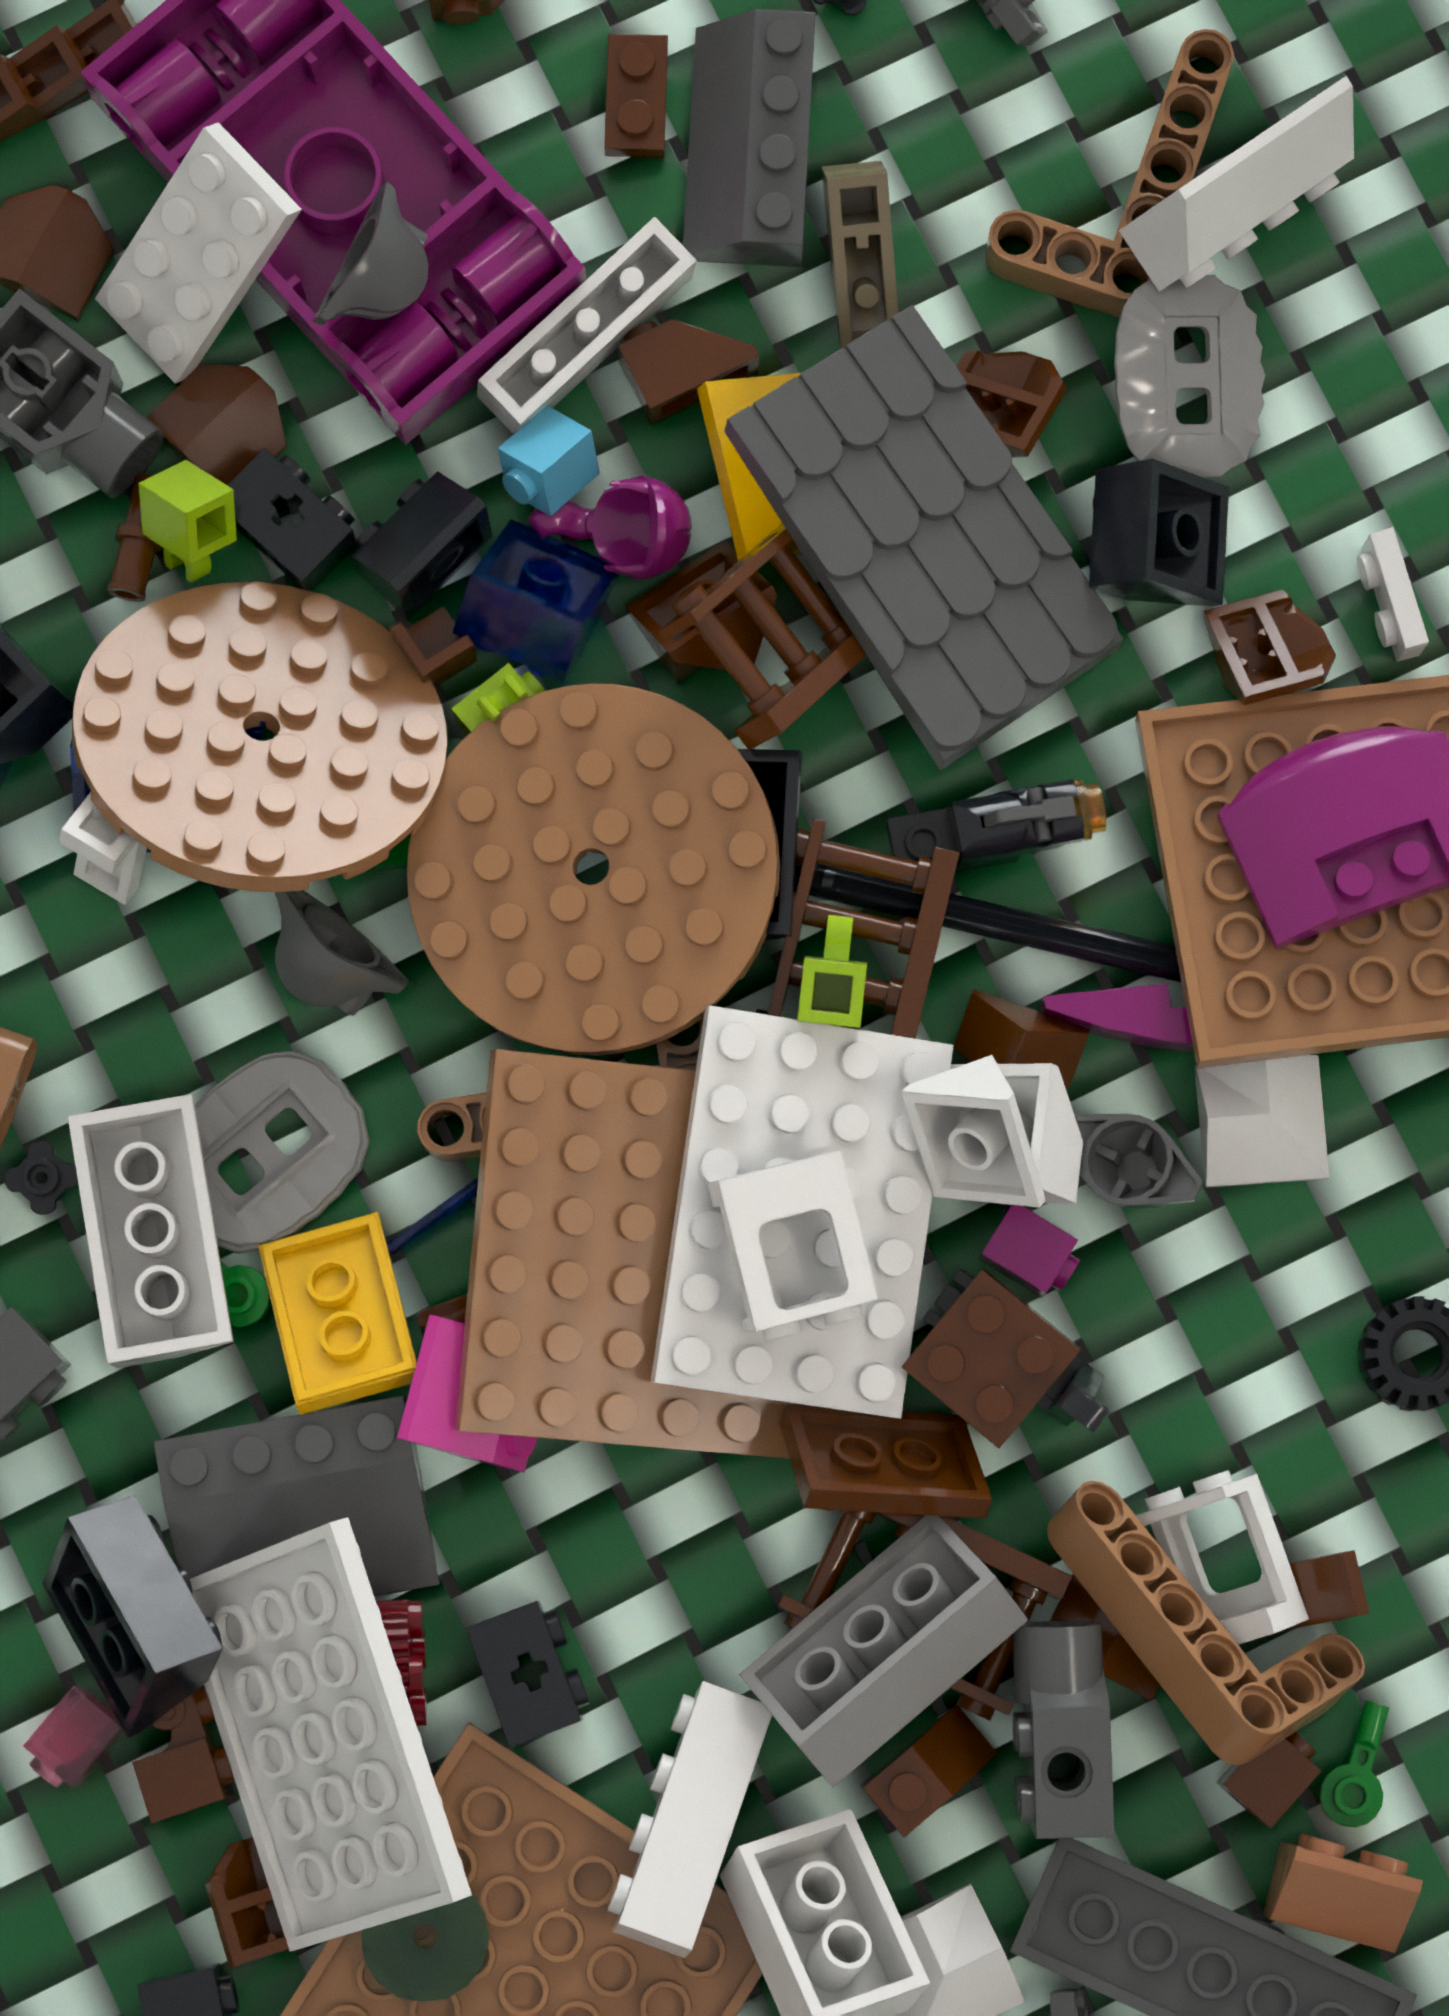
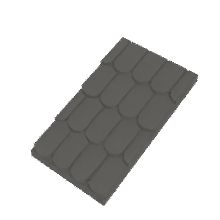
M912 304L894 315L889 321L886 320L852 341L844 349L841 348L802 372L797 378L794 377L760 398L752 406H748L728 418L724 432L941 771L1118 651L1123 637L1117 630L1115 618L1095 589L1089 587L1088 579L1072 558V548L1014 467L1011 453L966 390V380Z

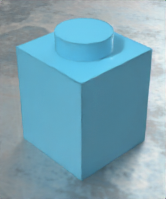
M548 405L498 447L504 475L502 481L506 491L517 502L524 505L530 504L550 517L600 474L592 431Z

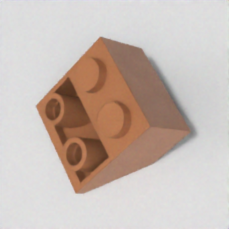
M1301 1833L1299 1834L1297 1845L1280 1841L1262 1916L1307 1930L1393 1953L1396 1952L1423 1884V1880L1406 1875L1409 1863L1361 1850L1359 1862L1343 1858L1346 1846Z

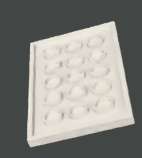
M710 1005L706 1007L650 1382L901 1419L908 1373L902 1368V1365L910 1357L933 1195L901 1091L908 1084L950 1070L954 1045L834 1025L797 1021V1019ZM841 1150L878 1300L860 1304L863 1313L861 1317L826 1325L824 1315L822 1314L800 1320L802 1328L800 1333L765 1341L763 1330L757 1332L744 1331L741 1319L748 1316L721 1208H713L707 1183ZM816 1209L769 1221L760 1227L758 1236L774 1300L779 1308L839 1294L845 1290V1278L830 1218L825 1211Z
M349 1518L329 1522L190 1578L194 1599L204 1616L210 1617L215 1622L221 1635L223 1650L209 1681L204 1686L289 1951L298 1950L424 1912L471 1896L463 1863L449 1827L442 1799L430 1769L422 1738L411 1711L401 1674L396 1665L381 1619V1613L376 1604L361 1558L360 1548L355 1540Z

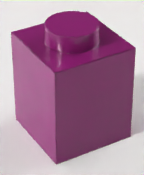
M1011 1205L978 1260L1042 1298L1050 1286L1062 1291L1073 1274L1080 1259L1070 1253L1078 1239L1024 1206Z

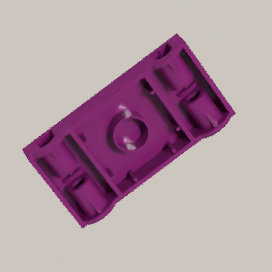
M166 0L80 72L91 99L167 183L171 180L202 129L219 122L302 209L255 280L405 446L476 386L478 380L586 281L584 265L574 256L569 246L547 218L528 199L516 192L341 0ZM388 182L396 191V198L403 219L428 234L423 246L428 261V279L423 292L411 305L399 314L387 319L372 320L350 315L329 320L324 325L312 322L331 283L341 268L379 188Z

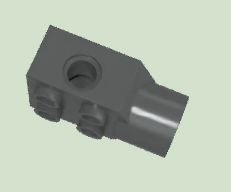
M18 289L0 310V439L46 475L69 465L110 498L121 496L134 485L135 475L144 474L157 456L164 440V431L120 398L123 381L112 360L21 289Z
M1095 1621L1026 1622L1013 1633L1015 1703L1023 1704L1024 1712H1013L1012 1715L1014 1751H1018L1019 1758L1025 1757L1026 1776H1015L1016 1815H1020L1021 1823H1028L1036 1839L1114 1837L1110 1704L1103 1669L1102 1623ZM1065 1752L1075 1754L1076 1763L1070 1774L1058 1779L1047 1775L1048 1764L1053 1757Z

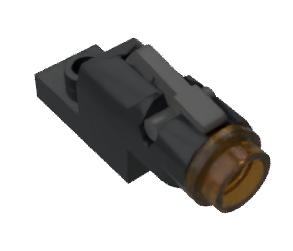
M1071 779L1042 784L1032 788H1019L988 796L953 801L945 809L887 818L886 827L892 856L919 862L920 856L932 859L935 847L960 852L955 872L1017 862L1022 854L1056 849L1066 844L1091 840L1092 833L1106 831V814L1099 784L1084 785L1081 779Z

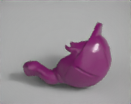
M643 475L610 482L609 486L613 487L604 490L594 509L583 508L569 500L551 517L535 508L528 518L529 523L536 530L540 538L558 534L571 539H592L600 559L610 564L604 566L606 571L629 576L635 580L652 579L672 569L685 555L692 535L690 512L681 496L659 479Z

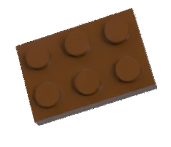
M785 1404L779 1424L804 1508L826 1511L845 1510L885 1514L933 1515L948 1518H986L992 1497L967 1424L959 1415L902 1411L901 1419L810 1405Z

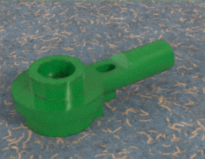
M220 1260L231 1326L243 1328L256 1324L266 1315L271 1304L265 1276L250 1266L236 1265L228 1268Z
M1368 1700L1364 1704L1348 1762L1340 1764L1328 1772L1320 1785L1319 1799L1323 1811L1330 1820L1345 1827L1356 1828L1368 1824L1377 1816L1383 1802V1790L1380 1781L1371 1770L1390 1708Z

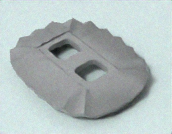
M1206 275L1188 288H1185L1181 280L1178 279L1160 292L1151 280L1145 282L1133 291L1123 306L1115 334L1114 366L1118 421L1128 449L1138 461L1153 458L1203 478L1221 477L1229 469L1247 460L1250 447L1260 437L1258 419L1264 406L1261 389L1266 376L1260 362L1263 346L1256 335L1257 315L1246 306L1241 290L1224 284L1215 275ZM1178 327H1198L1204 331L1206 357L1202 363H1180L1176 360L1174 355V332ZM1199 388L1205 391L1207 395L1208 417L1204 424H1181L1177 420L1176 393L1179 389Z
M293 1050L264 1054L231 1073L195 1103L218 1246L240 1254L259 1251L258 1245L296 1234L308 1222L319 1217L329 1204L340 1197L347 1185L362 1171L364 1158L370 1144L364 1109L352 1096L346 1084L324 1062ZM286 1109L295 1110L312 1131L310 1140L291 1155L283 1154L266 1134L267 1125ZM239 1149H246L264 1170V1178L244 1195L236 1194L220 1176L218 1171L220 1164Z

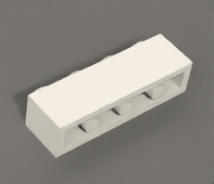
M653 217L478 380L477 397L515 434L547 405L553 408L617 349L619 344L625 341L624 336L629 331L646 322L692 279L697 260L656 217Z
M705 1681L701 1683L694 1697L683 1694L671 1726L672 1731L681 1734L673 1757L662 1754L650 1786V1790L660 1793L653 1817L641 1814L630 1843L629 1850L639 1854L631 1878L620 1874L609 1903L608 1911L618 1915L613 1929L614 1933L685 1958L692 1951L772 1714L762 1702Z

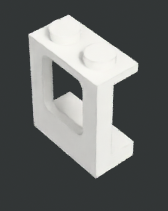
M841 1150L707 1183L713 1208H721L748 1316L741 1319L744 1331L757 1332L763 1330L765 1341L778 1339L802 1332L800 1320L822 1314L824 1315L826 1325L863 1316L860 1304L878 1300ZM816 1209L823 1210L830 1218L845 1278V1290L839 1294L779 1308L774 1300L758 1236L759 1229L764 1223Z
M1227 1470L1193 1482L1197 1494L1184 1499L1182 1490L1178 1487L1145 1499L1148 1511L1136 1515V1517L1144 1526L1151 1524L1159 1546L1238 1645L1277 1633L1309 1620L1257 1474L1233 1482L1230 1472ZM1231 1498L1236 1501L1240 1508L1262 1574L1258 1582L1224 1593H1217L1212 1590L1207 1580L1187 1523V1515L1190 1510Z

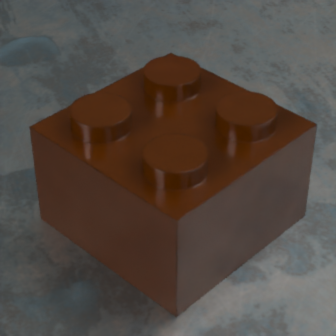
M984 1268L902 1365V1368L997 1448H1000L1077 1356L1081 1348Z

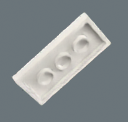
M219 122L206 126L200 132L95 297V300L175 384L181 382L197 368L302 209Z

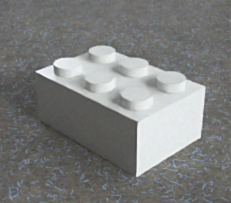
M852 1809L738 1846L721 1872L720 1878L781 2016H895L909 2011L930 1985L928 1976Z

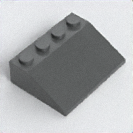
M404 1396L392 1397L303 1415H294L154 1441L163 1502L177 1565L186 1571L190 1579L329 1522L348 1517L355 1540L360 1548L361 1558L374 1597L440 1585L417 1446L415 1443L397 1438L407 1398Z

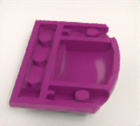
M1390 726L1358 729L1316 740L1281 756L1258 771L1245 783L1231 804L1226 803L1220 810L1217 819L1275 949L1449 886V741L1445 732L1431 729L1428 732L1409 727Z

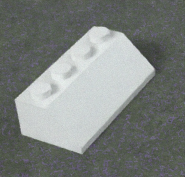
M1345 76L1119 230L1159 292L1178 279L1181 280L1185 288H1188L1217 268L1211 259L1216 253L1222 250L1226 258L1230 259L1258 240V237L1252 230L1258 224L1263 222L1268 231H1270L1299 211L1293 200L1304 194L1310 203L1340 183L1334 172L1354 159L1353 86Z
M188 1094L68 1116L107 1364L116 1368L182 1357L234 1342L193 1095Z

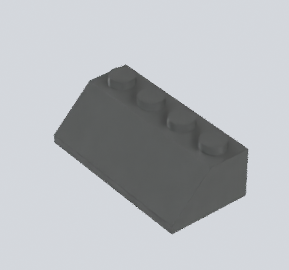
M754 9L696 28L683 246L697 262L802 267L816 12Z

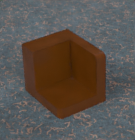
M444 606L407 629L401 621L390 627L392 638L424 683L431 680L435 688L477 662L474 643L468 635L463 636Z

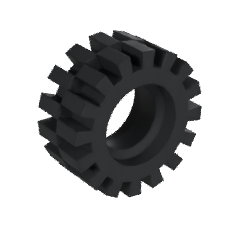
M1424 1296L1401 1299L1381 1309L1365 1326L1364 1331L1366 1332L1363 1339L1359 1340L1358 1351H1361L1362 1361L1358 1362L1360 1373L1365 1372L1368 1379L1366 1385L1371 1392L1376 1391L1382 1396L1380 1400L1387 1405L1394 1404L1400 1407L1399 1410L1425 1411L1449 1403V1308L1444 1306L1446 1302L1436 1298L1433 1300L1424 1299ZM1406 1331H1424L1430 1334L1439 1345L1441 1353L1440 1363L1434 1373L1426 1378L1419 1379L1407 1376L1398 1368L1395 1362V1344L1398 1338Z

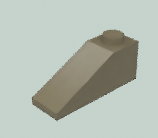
M882 161L822 167L826 226L840 349H844L852 341L898 314L888 175Z

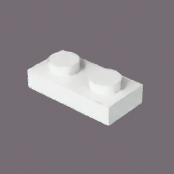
M1391 527L1370 533L1361 547L1362 554L1357 555V568L1364 588L1366 590L1374 589L1380 611L1374 614L1379 640L1384 648L1392 647L1396 662L1420 656L1429 640L1394 528Z

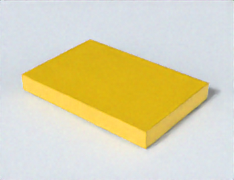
M801 373L705 381L697 388L738 561L782 524V521L724 432L727 419L744 408L752 406L754 402L794 377L797 378ZM793 539L787 543L796 556L803 555Z
M378 1212L258 1245L292 1392L300 1415L412 1383L417 1359Z

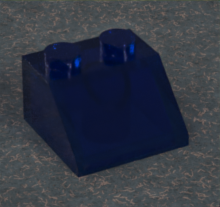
M511 519L471 573L452 634L459 637L468 635L474 645L481 650L496 652L526 665L529 670L538 675L551 676L564 682L583 654L619 574L606 571L604 566L610 564L599 557L551 536L540 538L535 529Z

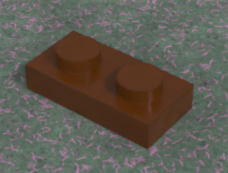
M608 34L605 156L665 158L668 35Z

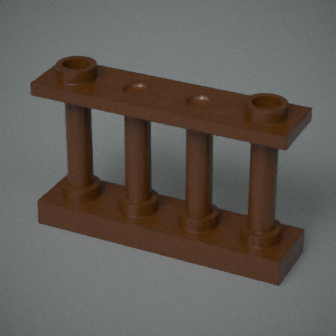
M783 523L706 590L701 584H698L675 601L671 608L676 613V616L658 631L662 638L667 641L689 627L694 626L750 700L747 707L752 715L736 728L734 732L748 750L781 734L866 656V653L843 617L787 545L792 540V537ZM767 561L771 563L824 633L821 641L826 647L818 655L814 650L809 652L805 650L750 576ZM732 594L788 667L784 673L789 681L780 688L777 683L769 685L712 610L728 595Z
M813 818L811 830L803 828L798 830L796 865L802 866L794 899L792 937L785 938L769 1010L757 1009L756 1013L781 1017L788 985L801 987L804 962L795 961L794 959L803 924L827 930L828 915L853 917L852 936L898 946L897 953L909 955L904 980L891 977L889 983L866 977L863 1002L883 1006V1013L895 1016L891 1035L916 1039L960 852L935 847L932 859L920 856L919 862L899 858L823 840L827 821ZM816 865H825L913 886V893L923 895L918 919L906 917L905 922L809 900Z
M840 1510L842 1514L801 1603L785 1595L780 1600L778 1607L789 1612L784 1624L794 1628L832 1596L864 1524L871 1525L875 1515L899 1525L894 1535L897 1538H900L925 1515ZM939 1516L989 1570L991 1568L1013 1579L1008 1590L1014 1592L1012 1599L1027 1617V1622H1029L1036 1604L1043 1605L1047 1595L1057 1600L1063 1598L1072 1578L1071 1575L948 1517ZM1013 1634L983 1659L972 1684L960 1678L950 1687V1689L961 1693L956 1703L957 1706L991 1721L995 1710L1005 1715H1010L1014 1703L995 1694L1013 1657Z

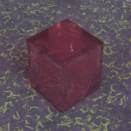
M72 1686L23 1747L35 1756L29 1765L43 1779L57 1788L63 1782H66L70 1787L81 1785L124 1734V1731L112 1710L85 1687Z

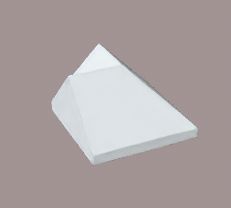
M992 1055L908 1084L901 1091L934 1197L1039 1208L1046 1201L1015 1095Z
M1302 1055L1197 1068L1195 1064L1205 1188L1329 1179L1318 1055Z
M971 1884L901 1916L928 1976L930 1985L909 2011L895 2016H997L1025 2002L1004 1950Z

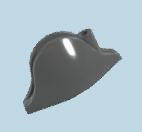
M388 182L379 188L342 266L331 283L312 322L324 325L329 320L350 315L372 320L387 319L399 314L416 301L423 292L428 279V261L423 246L428 234L403 219L399 210L396 191Z
M304 890L275 892L281 913V933L275 950V965L282 983L293 996L313 1006L331 1007L337 1005L346 1014L354 1016L373 992L397 994L410 983L367 937L331 908Z
M1134 1114L1074 1115L1083 1140L1079 1175L1097 1196L1110 1203L1127 1208H1155L1168 1204L1194 1202L1204 1185L1203 1181L1170 1135L1158 1123Z

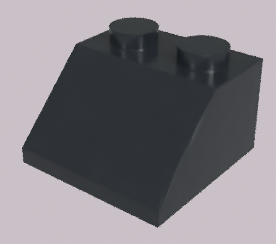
M1153 458L1096 469L1091 555L1089 558V587L1129 601L1201 606L1223 605L1229 487Z
M438 471L427 482L423 479H418L412 483L397 501V506L400 509L384 524L376 521L367 527L355 541L354 548L357 551L351 556L356 571L407 621L493 537L486 504L476 495Z
M0 625V764L37 753L73 718L74 703L12 635Z

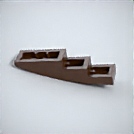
M108 0L67 30L56 25L10 58L0 54V142L43 120L88 93L80 72L137 25L124 1Z

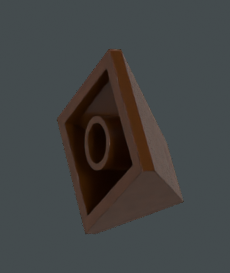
M726 541L625 606L629 615L677 684L703 667L726 670L694 626L689 627L667 641L658 632L676 616V613L671 608L675 601L698 584H701L706 590L738 562L736 550ZM756 571L750 576L770 604L774 606L777 593L773 586ZM730 594L712 610L753 664H755L763 640V634L734 596Z

